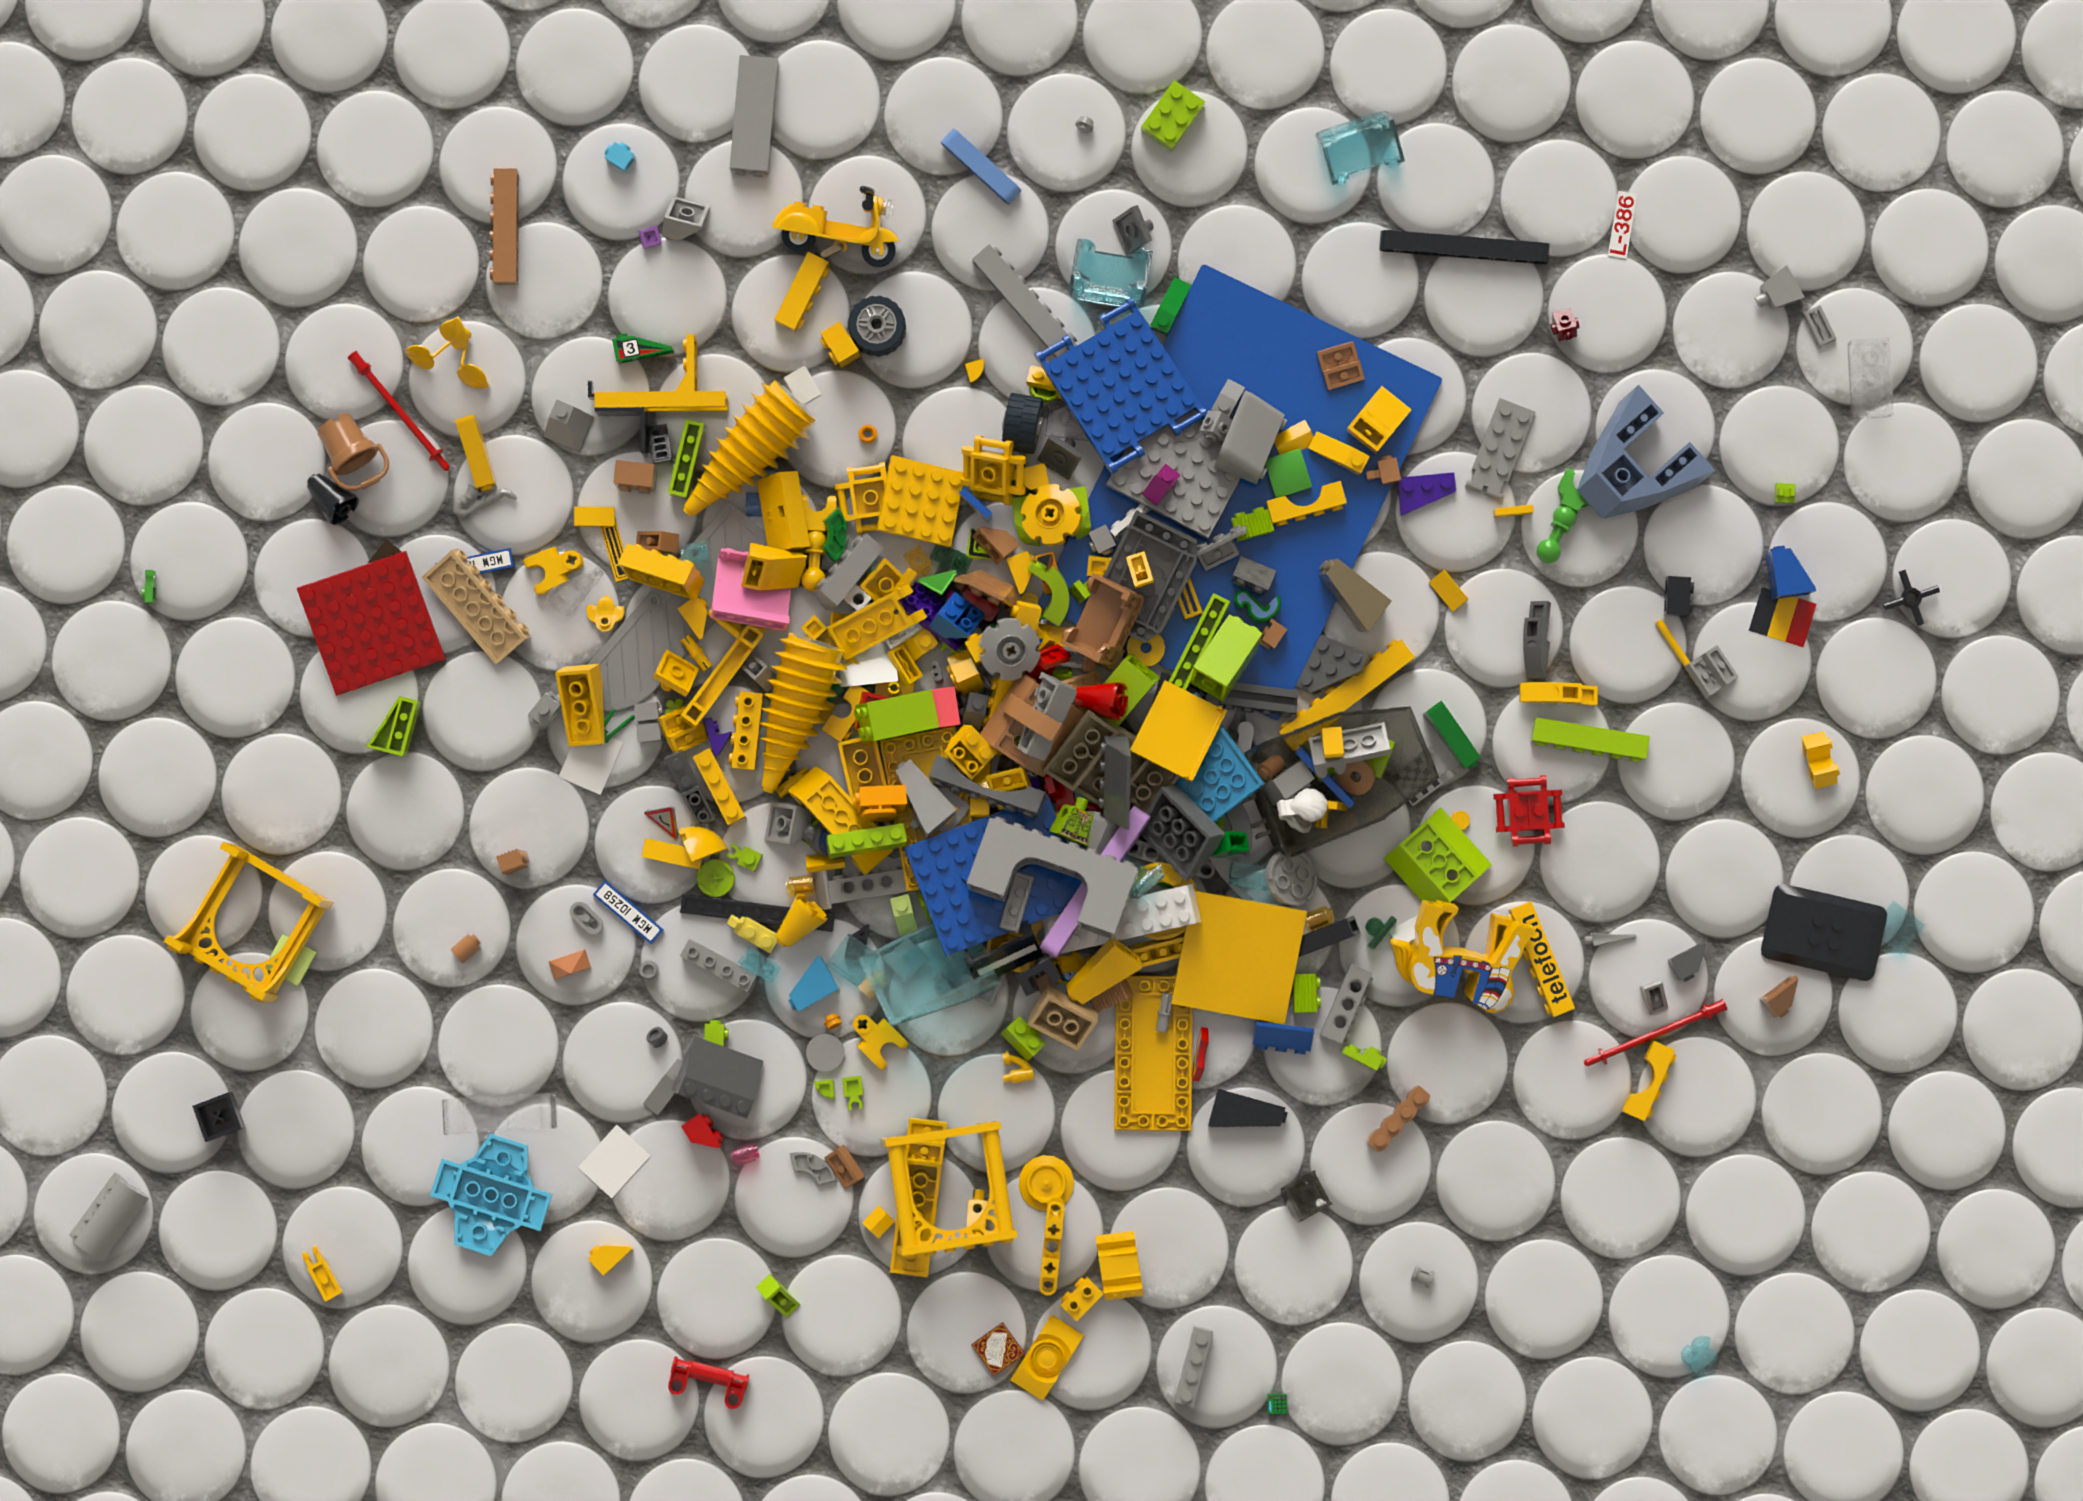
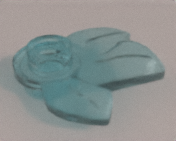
M1708 1336L1696 1337L1691 1345L1685 1346L1681 1351L1682 1360L1690 1365L1694 1373L1699 1375L1706 1373V1365L1714 1364L1718 1360L1717 1353L1713 1349L1708 1348L1710 1344V1337ZM1691 1351L1693 1352L1692 1358L1689 1356Z

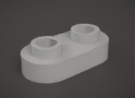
M576 902L571 906V917L587 933L595 935L602 931V919L587 904ZM578 908L583 909L584 912L582 915L577 914ZM593 921L597 923V927L595 929L591 928L590 926L591 922Z

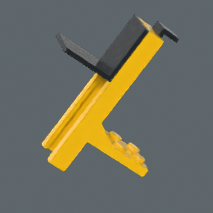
M686 334V339H683V351L687 354V358H683V370H685L686 374L676 391L594 392V383L592 380H588V398L595 400V412L598 416H641V454L644 457H648V412L728 411V395H726V391H698L697 338L694 334Z

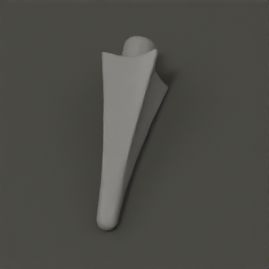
M1590 933V936H1584V944H1591L1592 947L1614 941L1635 939L1637 936L1636 934Z

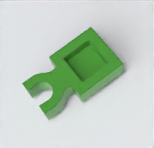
M145 570L146 583L145 588H142V599H145V602L148 604H156V571Z

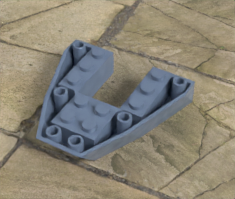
M1640 385L1636 386L1618 403L1591 451L1577 488L1579 494L1602 519L1642 510L1694 489L1715 471L1691 442L1684 446L1650 477L1630 457L1624 448L1664 414Z

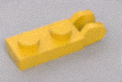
M314 1246L312 1250L318 1259L317 1263H312L306 1251L302 1253V1257L308 1266L307 1269L326 1302L343 1293V1290L319 1248Z

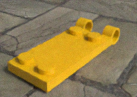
M909 583L827 627L837 647L844 650L843 657L845 661L927 618L923 608L908 616L900 603V599L913 592ZM897 609L899 614H895L894 610Z

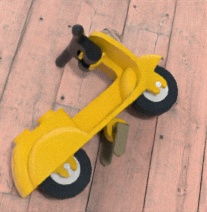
M861 186L860 192L866 194V198L862 202V208L865 212H871L872 223L870 227L826 220L828 211H824V206L813 205V208L805 207L806 203L794 201V205L789 204L781 210L772 224V228L782 229V240L789 250L794 252L809 250L814 245L816 236L836 239L837 241L834 242L832 247L821 252V256L825 258L842 250L846 252L848 249L846 241L862 244L864 260L874 267L888 265L896 254L894 242L900 241L891 230L881 227L882 216L889 218V215H893L895 204H891V199L886 201L878 195L875 196V190L868 186Z

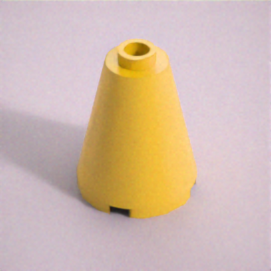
M803 894L796 896L776 934L777 942L783 947L793 946L828 919L825 918L826 913L814 901L811 903L806 901L808 897Z

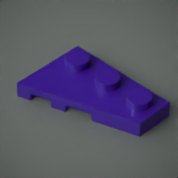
M1454 472L1401 477V482L1397 483L1400 516L1455 493Z

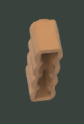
M1421 1086L1412 1088L1408 1092L1406 1099L1396 1105L1393 1113L1383 1119L1380 1128L1374 1130L1369 1135L1367 1143L1376 1152L1383 1151L1389 1145L1391 1138L1397 1136L1402 1131L1404 1124L1415 1117L1417 1109L1427 1104L1430 1094Z

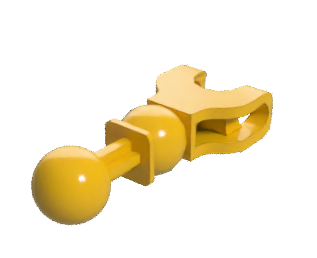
M802 494L810 547L805 549V554H809L808 568L801 576V582L805 589L816 591L818 589L817 584L823 578L826 579L824 572L820 569V555H824L822 546L827 538L825 535L826 526L823 520L836 509V496H829L826 507L822 511L817 512L809 507L808 496Z

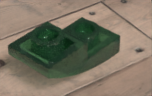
M939 545L934 546L929 556V559L951 570H956V572L963 575L967 573L973 560L958 550Z

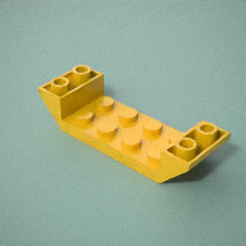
M817 766L787 790L800 805L803 804L831 835L877 827L873 822L861 821V815H857V809H853V800L829 774ZM893 849L850 856L853 858L852 862L866 875L885 859Z

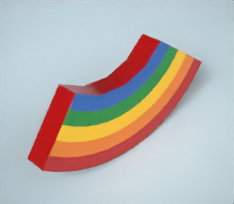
M1205 1027L1200 1029L1193 1061L1192 1081L1197 1082L1201 1079L1204 1071L1205 1055L1209 1043V1030Z

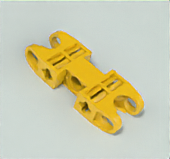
M1052 1197L1047 1203L1039 1284L1040 1291L1044 1295H1052L1057 1289L1065 1208L1064 1201L1060 1197ZM1056 1204L1059 1205L1061 1209L1058 1211H1054L1051 1209V1206ZM1053 1224L1056 1225V1229H1052ZM1053 1241L1058 1246L1055 1250H1049L1046 1245ZM1046 1281H1050L1053 1283V1285L1051 1287H1046L1043 1283Z

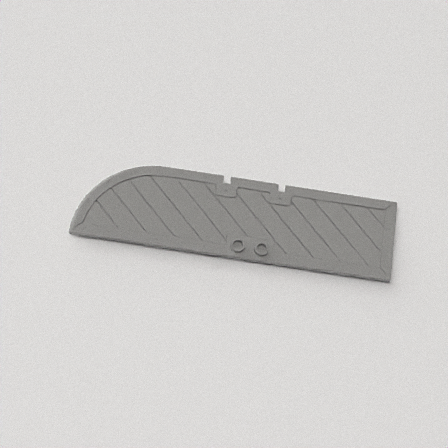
M730 501L678 559L683 562L684 560L693 562L696 569L701 572L705 582L698 598L702 596L708 606L705 607L707 613L712 607L717 561L721 548H731L735 551L745 552L749 551L750 543L767 546L765 531ZM653 588L587 665H600L603 682L604 713H610L613 708L616 709L615 712L623 711L634 707V704H640L645 701L661 685V682L652 677L665 650L667 649L684 659L688 653L683 650L685 646L680 640L684 637L687 640L686 636L691 634L696 643L700 641L677 609L690 599ZM708 614L706 616L703 636L716 622Z

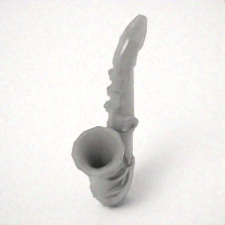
M469 484L466 493L456 500L453 505V512L457 517L464 518L504 496L515 500L517 497L512 491L504 488L488 494V496H483L478 500L477 497L482 495V493Z

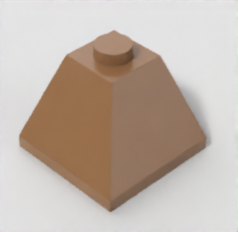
M1789 976L1760 998L1773 1017L1777 1018L1779 1016L1782 1018L1790 1012L1788 1008L1793 1004L1799 980L1797 976Z

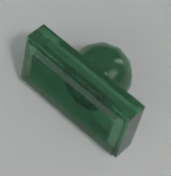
M1390 916L1383 924L1379 918H1370L1365 924V929L1369 935L1374 937L1366 946L1374 950L1395 925L1397 919Z

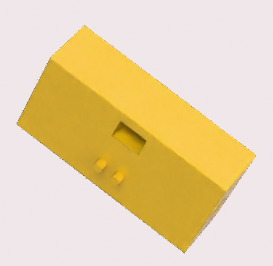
M798 471L778 472L766 476V478L757 479L767 546L790 552L810 547Z

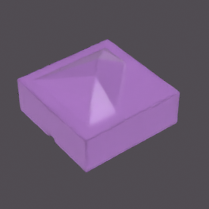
M657 225L638 230L643 249L662 244Z

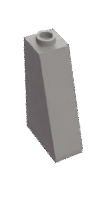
M910 759L907 762H901L896 767L895 778L899 785H906L907 803L924 837L928 839L956 814V808Z

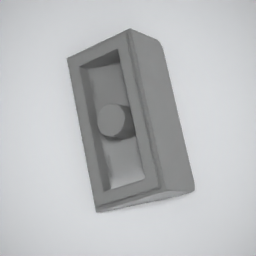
M827 871L813 873L817 905L822 910L832 909Z

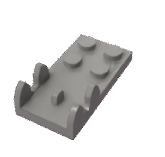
M1384 722L1343 730L1344 757L1324 758L1321 735L1308 738L1315 772L1320 778L1326 777L1329 767H1333L1335 772L1341 775L1344 773L1348 763L1391 755Z

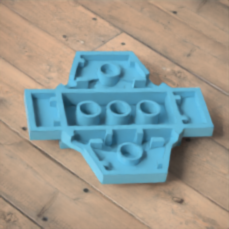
M492 1133L477 1151L474 1158L462 1164L442 1159L430 1193L432 1197L448 1201L450 1208L455 1213L454 1245L488 1256H493L509 1232L520 1226L541 1231L553 1195L534 1187L528 1175V1145Z

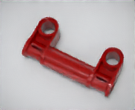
M675 1356L671 1367L668 1389L674 1395L682 1394L687 1387L689 1378L727 1387L724 1398L725 1405L730 1409H736L742 1404L750 1375L737 1374L733 1370L690 1360V1362L680 1360ZM676 1380L682 1383L680 1391H675L672 1388V1383ZM733 1394L739 1398L737 1405L729 1403L728 1398L730 1395Z

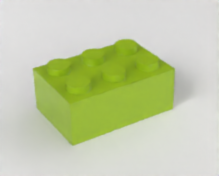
M1174 80L1141 126V131L1173 152L1204 108L1205 101Z

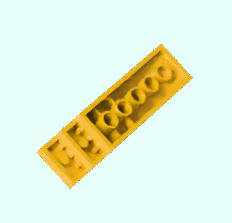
M909 1117L907 1135L947 1129L948 1122ZM946 1138L905 1145L913 1202L920 1216L932 1226H935ZM896 1216L890 1273L928 1277L931 1255L925 1256L924 1252L918 1253L916 1258L906 1259L897 1254L896 1246L901 1245L898 1216ZM915 1221V1224L917 1225V1227H915L916 1231L920 1226H922V1224L920 1221ZM926 1228L920 1233L919 1237L922 1242L930 1238L931 1230Z

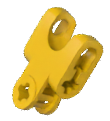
M556 547L546 549L523 560V564L527 568L531 569L540 566L545 570L544 580L534 586L536 595H543L569 584L570 581L567 574L581 569L584 563L582 555L578 552L570 550L559 554ZM572 556L574 558H577V560L574 561V565L569 563V561H571Z
M861 1014L853 1021L854 1030L863 1038L857 1044V1047L881 1070L887 1067V1062L880 1052L881 1047L885 1043H895L902 1049L909 1045L906 1039L884 1018L876 1024L869 1016ZM858 1020H867V1028L862 1027L859 1029Z

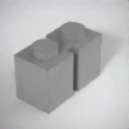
M658 702L634 704L637 722H656L636 725L638 743L663 741L662 736L664 734L657 719L663 715V707L659 706Z

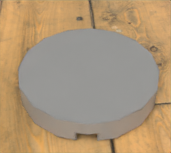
M820 1034L809 1042L806 1048V1057L814 1069L829 1072L841 1065L844 1059V1047L836 1036Z

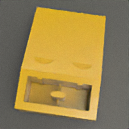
M1381 386L1347 427L1346 431L1373 453L1377 454L1412 409Z
M750 543L742 572L741 587L759 591L798 588L807 555Z

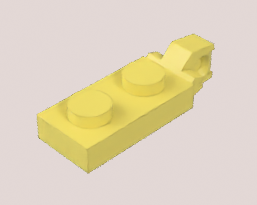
M731 915L727 921V924L734 928L733 932L768 953H771L777 943L775 932L748 917L742 916L739 919Z

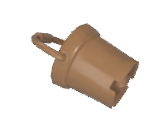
M349 413L337 415L340 420L333 421L331 418L318 429L317 433L332 461L328 472L339 487L350 491L364 490L380 482V479L386 475L389 469V459L381 444H375L372 440H368ZM378 450L383 456L384 469L378 476L375 475L359 483V485L348 486L342 483L336 476L346 475L360 469L376 456Z

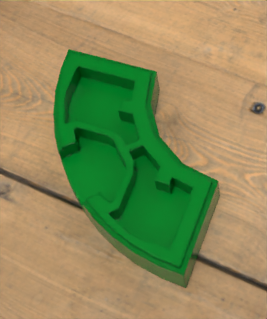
M836 508L823 520L827 529V538L822 549L833 562H836L841 557L847 543V525L839 508Z

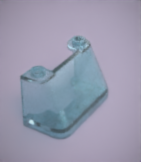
M1387 111L1361 117L1315 134L1332 185L1345 184L1350 174L1374 166L1385 164L1390 168L1399 166L1400 163L1405 162L1394 118Z
M1077 239L1069 295L1075 299L1116 306L1126 303V300L1131 297L1135 301L1137 308L1143 307L1153 251L1139 249L1134 251L1133 257L1095 251L1096 246L1091 240Z

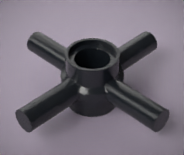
M1906 569L1899 571L1904 591L1900 598L1883 603L1884 610L1904 605L1907 608H1911L1917 626L1923 625L1924 621L1919 605L1922 598L1939 593V586L1936 585L1919 591L1911 586ZM1908 593L1915 595L1916 600L1914 603L1908 601Z

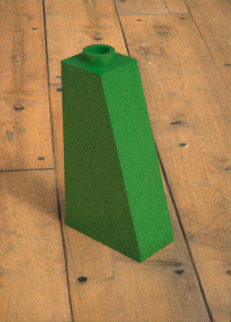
M1442 700L1423 714L1463 769L1468 767L1471 770L1479 764L1478 759L1481 756Z

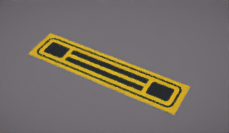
M614 518V527L600 526L615 581L617 582L628 577L617 564L624 551V547Z

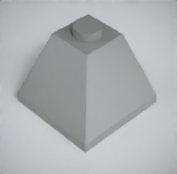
M673 196L664 216L661 236L681 240L701 230L710 205Z
M556 399L548 418L544 437L579 452L594 416Z
M772 802L764 840L792 845L803 835V831L811 825L813 814L806 808Z

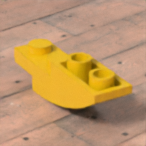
M1561 682L1520 683L1519 702L1597 706L1598 686Z

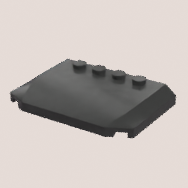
M1138 510L1135 511L1103 577L1144 596L1143 605L1129 636L1147 643L1163 631L1197 562V539ZM1144 551L1154 582L1135 588L1126 557Z

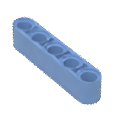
M953 128L940 142L946 150L1006 204L1009 205L1022 191L1017 184L956 129Z

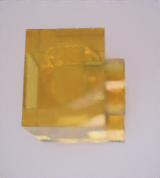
M919 544L903 555L911 568L917 572V576L919 574L923 576L932 570L930 566L933 563ZM922 558L923 562L922 564H916L915 560Z

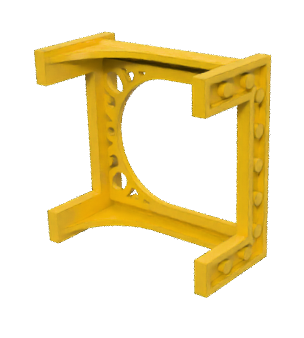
M223 841L219 848L230 854L192 919L177 935H167L164 943L168 945L167 948L172 952L185 955L190 953L194 956V961L202 965L205 962L210 965L209 969L211 971L227 975L225 979L234 984L236 982L242 984V989L250 993L249 997L262 1003L276 1002L279 996L276 993L326 908L331 909L334 902L238 845ZM246 862L303 894L302 897L309 901L308 906L282 949L271 959L257 964L241 963L229 957L217 941L214 926L217 911ZM206 927H208V928L210 929L209 934H208V933H203V934H201L202 931H206ZM204 938L212 940V945L208 948H201L199 943ZM213 949H216L218 951V955L214 956V953L208 954L206 952H210ZM229 960L232 961L231 966L228 965ZM268 964L273 965V967L269 969L271 971L270 974L268 972V969L266 968ZM244 968H248L250 970V978H248V974L246 972L243 973ZM256 968H261L264 973V978L260 982L254 977Z
M1000 1121L880 1139L881 1146L887 1147L901 1236V1245L896 1246L897 1254L910 1259L916 1258L918 1253L925 1252V1256L937 1254V1250L944 1249V1253L956 1251V1247L963 1246V1249L967 1250L975 1248V1244L982 1243L983 1247L994 1245V1241L1004 1244L1013 1242V1238H1018L1017 1230L1013 1229L999 1137ZM981 1132L989 1182V1199L984 1212L974 1223L958 1230H942L930 1225L920 1216L913 1202L905 1144ZM994 1209L993 1215L996 1214V1219L988 1214L989 1210ZM984 1219H989L993 1222L994 1229L992 1231H987L982 1227ZM915 1221H920L922 1226L915 1231V1227H917ZM978 1227L979 1230L984 1234H981L979 1232H975V1234H973L972 1229ZM926 1228L930 1229V1238L922 1242L919 1237L920 1233ZM959 1232L960 1237L956 1238L955 1233ZM935 1234H942L941 1240L940 1238H937L935 1242H932L935 1238Z

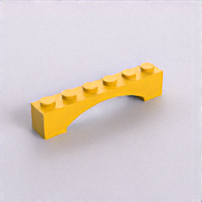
M752 625L745 627L679 718L694 729L764 636L761 631Z

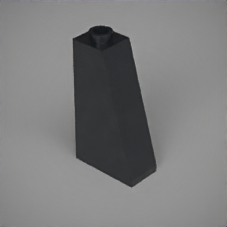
M1353 915L1302 935L1298 957L1360 934L1355 916Z
M1218 1089L1208 1126H1281V1123L1286 1122L1288 1112H1285V1107Z

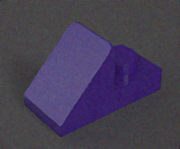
M712 717L706 718L704 722L715 757H718L731 737L732 732L717 735V732L720 731L717 720L713 721Z

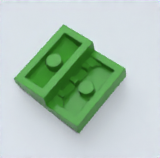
M1300 448L1267 458L1265 467L1275 498L1312 487Z

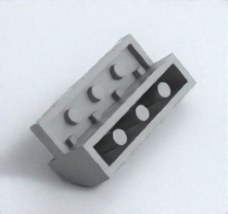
M114 1172L69 1236L74 1240L73 1243L83 1251L104 1262L149 1198L140 1189L130 1185L119 1174Z

